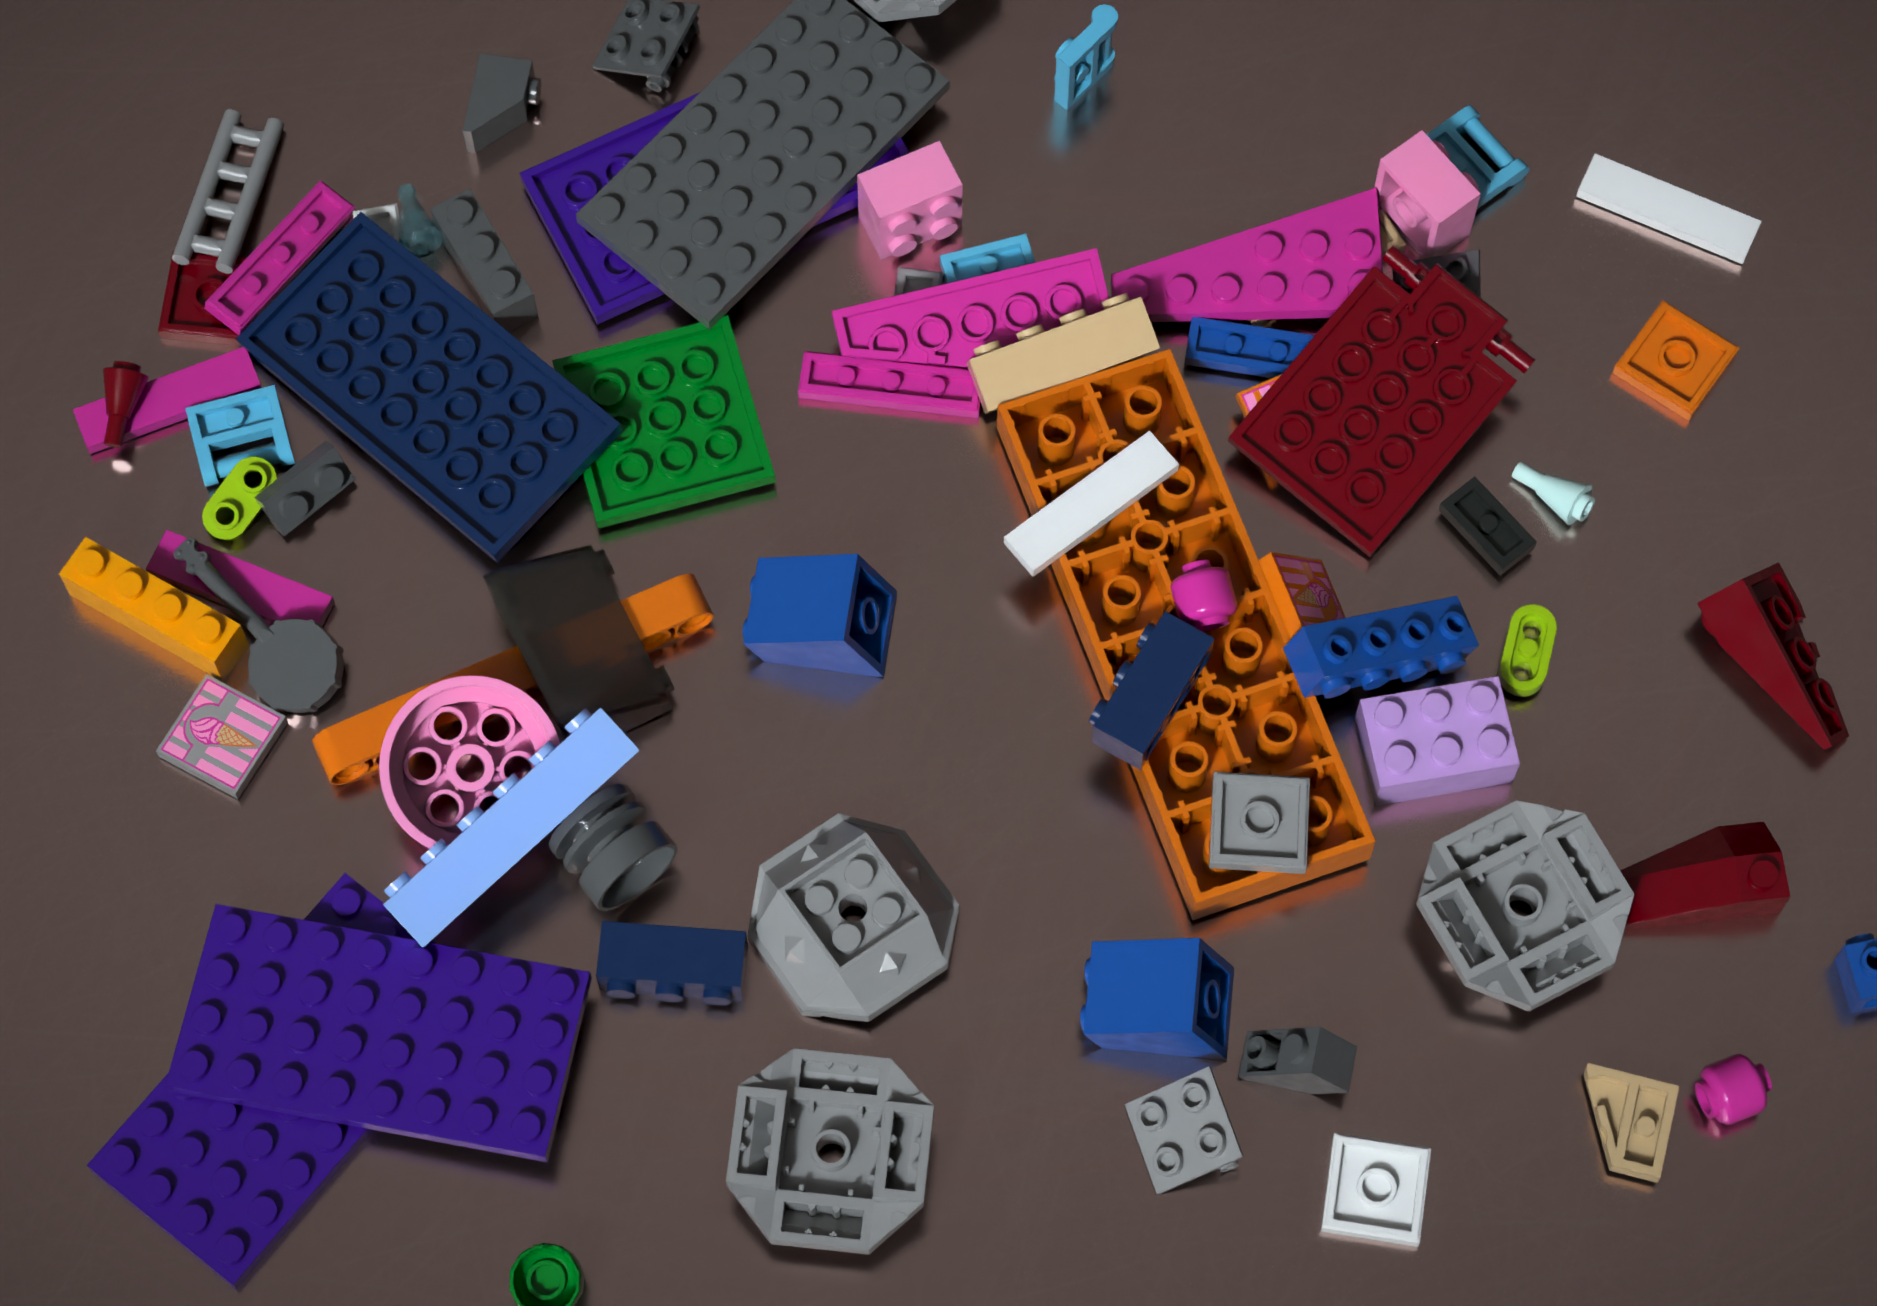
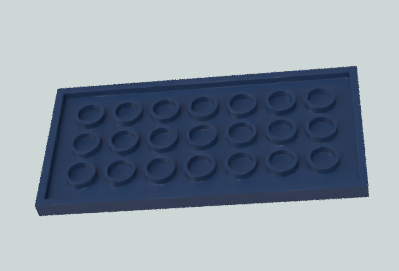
M362 212L236 338L239 346L244 347L248 354L497 563L623 431L621 424Z

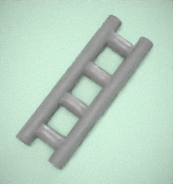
M232 109L225 110L172 255L174 262L180 265H188L193 252L218 257L215 266L218 271L225 274L233 272L284 128V123L281 120L268 118L264 130H257L239 126L241 114ZM232 143L257 147L251 167L226 162ZM219 179L244 183L238 203L213 198ZM206 215L231 220L225 240L200 235Z

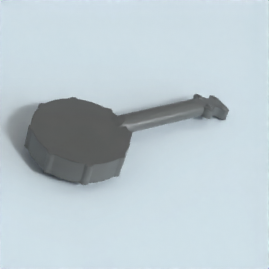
M188 537L174 551V558L179 561H186V572L193 576L197 575L257 639L249 648L248 684L277 712L305 713L318 711V708L330 700L337 689L342 687L341 680L344 669L342 654L344 649L338 645L329 632L321 627V624L312 619L308 621L302 619L276 620L270 626L210 563V554L205 551H198L199 542L192 537Z

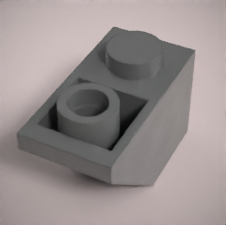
M1322 1027L1247 1031L1238 1077L1251 1082L1308 1094L1349 1093L1357 1046Z

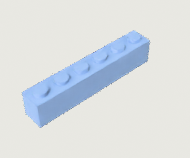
M601 707L593 714L584 708L564 727L570 733L568 737L557 747L549 740L528 759L534 767L525 776L519 779L515 773L510 775L492 792L498 798L493 805L485 812L477 805L456 824L462 831L460 835L448 845L441 838L420 857L426 865L411 878L405 871L384 890L390 898L383 905L422 948L640 751Z

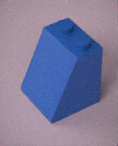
M859 554L758 558L756 573L750 583L751 602L748 618L745 619L742 630L743 644L764 662L884 677L897 590Z
M1201 938L1092 941L1091 957L1086 960L1084 969L1085 980L1088 985L1087 1000L1080 1012L1083 1034L1104 1049L1227 1060L1234 967Z

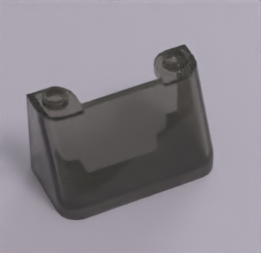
M590 544L501 567L483 576L491 599L508 632L511 634L552 719L561 733L562 741L570 735L564 727L584 708L593 714L601 707L623 732L673 709L668 693L675 689L663 665L655 668L608 578L615 574L605 551L601 549L595 552Z

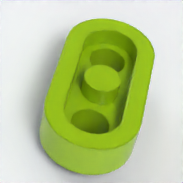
M247 457L239 461L206 503L202 514L203 524L213 537L222 541L238 539L247 531L263 510L254 497L278 479L275 469L268 461L260 457ZM252 471L259 472L262 475V483L256 488H250L245 484L246 475ZM229 508L233 510L234 520L230 524L222 525L218 522L217 515L221 509Z
M1535 604L1522 606L1515 611L1509 623L1498 676L1502 687L1515 696L1526 697L1535 694L1542 687L1547 675L1557 631V623L1553 614L1543 606ZM1525 628H1534L1539 636L1529 638L1524 634L1523 630ZM1519 669L1524 670L1528 673L1529 679L1519 680L1513 672Z

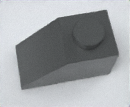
M479 54L462 130L467 152H479L528 121L531 104L538 105L541 94V79L535 78L532 60Z

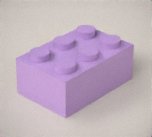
M1499 676L1360 699L1355 723L1374 806L1513 783L1520 761Z

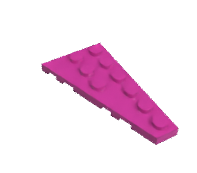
M1377 187L1111 274V298L1124 293H1128L1130 300L1142 297L1151 322L1191 321L1192 317L1220 321L1330 318L1374 266L1383 272Z
M1095 248L833 310L831 314L842 357L968 368L966 362L976 357L973 349L999 340L1001 347L1018 342L1016 333L1042 324L1044 332L1061 326L1060 317L1080 309H1085L1087 316L1103 311L1104 308L1101 302L1108 300L1109 296L1098 250Z

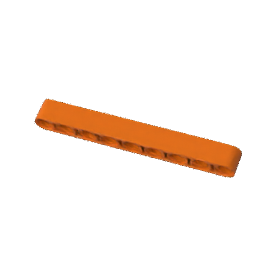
M682 574L329 726L314 736L312 744L329 782L332 785L346 784L379 770L382 743L393 718L409 699L434 683L459 676L490 677L509 683L525 692L534 701H538L697 632L713 620L714 614L694 574ZM442 713L434 721V730L440 738L448 740L460 734L461 722L452 713ZM490 715L484 719L482 725L501 716Z

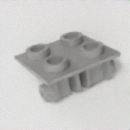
M1210 1066L1124 1104L1157 1195L1218 1168L1220 1172L1232 1170L1239 1166L1237 1160L1244 1157Z

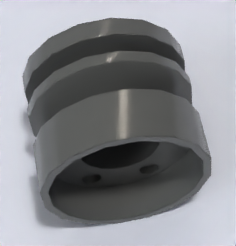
M625 784L607 787L580 804L560 823L548 843L550 850L556 858L563 859L564 868L569 873L578 874L583 872L579 879L580 887L601 911L618 908L646 890L666 871L678 852L677 845L658 822L648 821L643 823L647 816L646 807L641 802H636L635 794Z

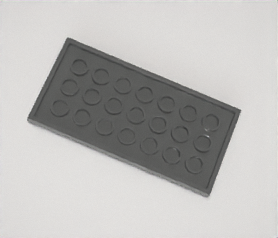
M794 0L576 213L577 223L710 330L857 183V174L869 170L950 89V80L847 0Z

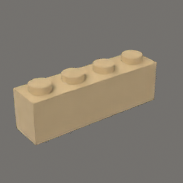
M1124 293L1101 302L1104 310L1087 316L1085 309H1080L1060 317L1061 326L1044 332L1042 324L1016 333L1018 342L1001 347L999 340L973 349L976 357L969 359L966 364L984 413L987 414L997 410L999 404L1115 367L1160 349L1142 297L1130 300L1128 293Z

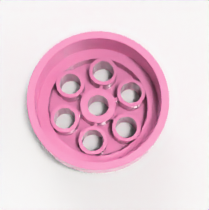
M459 676L434 683L409 699L388 727L382 743L379 760V778L385 802L401 828L418 843L430 849L442 838L448 845L462 833L456 824L477 805L479 806L484 798L489 796L496 797L492 792L507 779L504 773V766L507 760L515 756L522 757L528 761L532 769L534 765L528 759L549 740L556 747L560 744L557 732L547 714L536 701L519 688L504 681L484 676ZM442 713L456 715L461 722L460 734L451 740L440 738L434 730V721L437 716ZM500 715L505 718L509 725V732L504 740L493 742L484 736L482 723L486 717ZM417 753L429 754L436 763L434 775L427 780L415 779L408 770L410 758ZM464 755L477 756L483 763V774L475 782H466L457 774L456 764ZM449 795L455 799L458 805V812L452 821L443 823L437 821L432 816L430 806L435 797Z

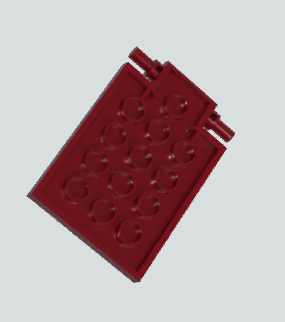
M1394 245L1386 252L1382 260L1406 279L1404 284L1412 289L1413 292L1409 294L1374 266L1228 437L1230 444L1369 557L1515 386L1517 380L1483 354V351L1486 349L1495 357H1498L1500 354L1524 374L1536 360L1512 341L1514 336L1504 328L1509 321L1438 263L1432 269L1422 262L1417 265Z

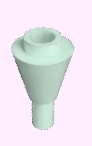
M1519 462L1512 473V478L1535 490L1536 494L1567 525H1572L1576 520L1584 521L1594 506L1595 497L1591 496L1592 485L1551 474L1544 475L1523 462Z

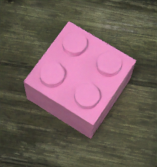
M1421 130L1380 159L1374 187H1377L1378 209L1384 210L1394 227L1423 259L1441 256L1470 236L1481 193L1475 180L1468 173H1461L1450 161L1447 150L1440 142L1432 141Z
M940 141L857 174L859 218L881 260L892 255L895 257L906 255L914 250L918 244L933 238L936 240L947 238L957 228L962 227L963 184Z

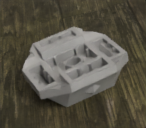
M1516 800L1433 842L1416 905L1465 987L1529 1012L1613 968L1635 894L1585 813L1566 809L1561 811L1544 805ZM1515 900L1524 901L1530 905L1533 914L1520 916L1513 912L1509 903Z
M838 813L759 866L748 929V941L802 1016L820 1018L825 1016L843 1020L869 1022L948 969L960 905L905 830ZM850 906L860 907L866 912L864 918L857 922L846 921L840 914Z
M793 1048L757 1075L751 1076L738 1085L726 1185L770 1244L869 1255L924 1207L934 1105L917 1089L891 1058ZM827 1144H837L844 1149L845 1154L839 1161L828 1163L819 1158L818 1152Z

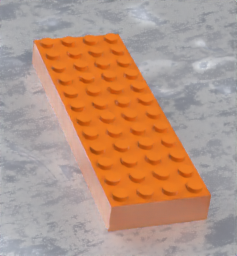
M1171 349L999 404L997 407V429L1032 516L1148 431L1157 438L1179 463L1176 473L1051 563L1104 699L1109 701L1117 689L1113 685V681L1124 661L1128 660L1133 663L1141 649L1137 647V643L1148 623L1152 622L1157 625L1165 611L1178 618L1171 592V583L1178 576L1184 574L1182 566L1199 560H1210L1211 567L1225 568L1230 574L1237 601L1236 612L1229 617L1230 623L1228 625L1204 632L1215 638L1210 660L1143 768L1139 770L1131 765L1192 920L1370 860L1376 842L1317 699L1315 696L1304 698L1285 655L1283 647L1291 639ZM1214 772L1310 778L1307 869L1305 874L1209 868Z

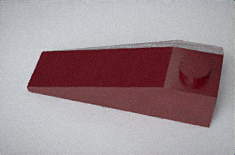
M1779 562L1747 576L1697 603L1702 612L1701 619L1704 627L1711 635L1715 636L1718 644L1824 750L1849 737L1831 685L1823 678H1819L1817 674L1816 659L1820 657L1816 643H1807L1804 638L1799 621L1806 618Z
M1765 822L1717 826L1620 870L1635 894L1624 931L1777 915L1781 913L1791 897L1782 851Z

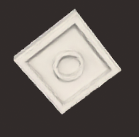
M1334 1133L1320 1232L1418 1247L1421 1237L1431 1148Z

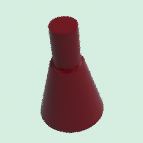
M114 361L113 367L103 368L106 415L109 416L104 438V445L122 448L126 422L130 419L149 379L147 375L140 373L141 366L137 364Z

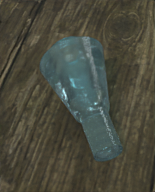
M404 184L398 188V196L402 207L398 242L417 258L426 257L438 250L442 244L443 237L427 212L419 204L415 187L411 184Z

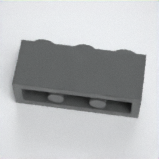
M469 188L431 207L430 211L436 234L482 311L508 332L537 319L538 312L534 293L471 189Z

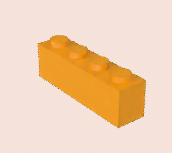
M87 537L83 539L59 573L71 596L222 682L225 681L249 646L241 624Z

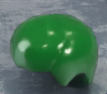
M550 1243L535 1244L520 1253L511 1267L509 1291L518 1306H575L583 1294L585 1275L580 1261L568 1249Z

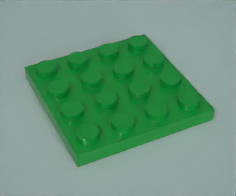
M728 315L723 316L710 330L702 323H696L552 360L554 370L616 419L623 429L619 436L583 472L598 529L776 483L774 469Z

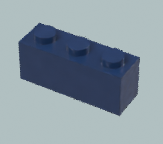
M1166 611L1157 625L1149 622L1138 640L1137 647L1141 650L1133 663L1125 660L1114 678L1113 685L1117 689L1109 701L1102 698L1090 716L1089 723L1093 725L1091 743L1141 770L1210 660L1215 638Z
M602 921L596 970L599 990L606 991V994L611 997L623 999L633 998L635 993L655 994L654 997L656 999L666 1002L682 1001L683 996L703 998V1002L711 1005H729L731 1000L743 1001L748 952L746 931Z

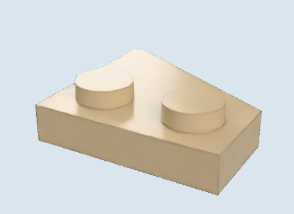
M1587 1063L1583 1075L1609 1171L1658 1183L1661 1178L1680 1086Z

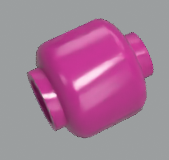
M1199 560L1182 566L1184 574L1178 576L1171 583V592L1178 618L1202 632L1228 625L1230 623L1229 617L1237 610V601L1228 570L1222 567H1211L1210 560Z
M1734 1054L1705 1066L1700 1073V1081L1695 1083V1094L1704 1114L1709 1119L1716 1118L1720 1123L1731 1125L1760 1114L1767 1106V1092L1772 1090L1771 1079L1766 1068L1761 1063L1755 1065L1747 1056L1742 1054Z

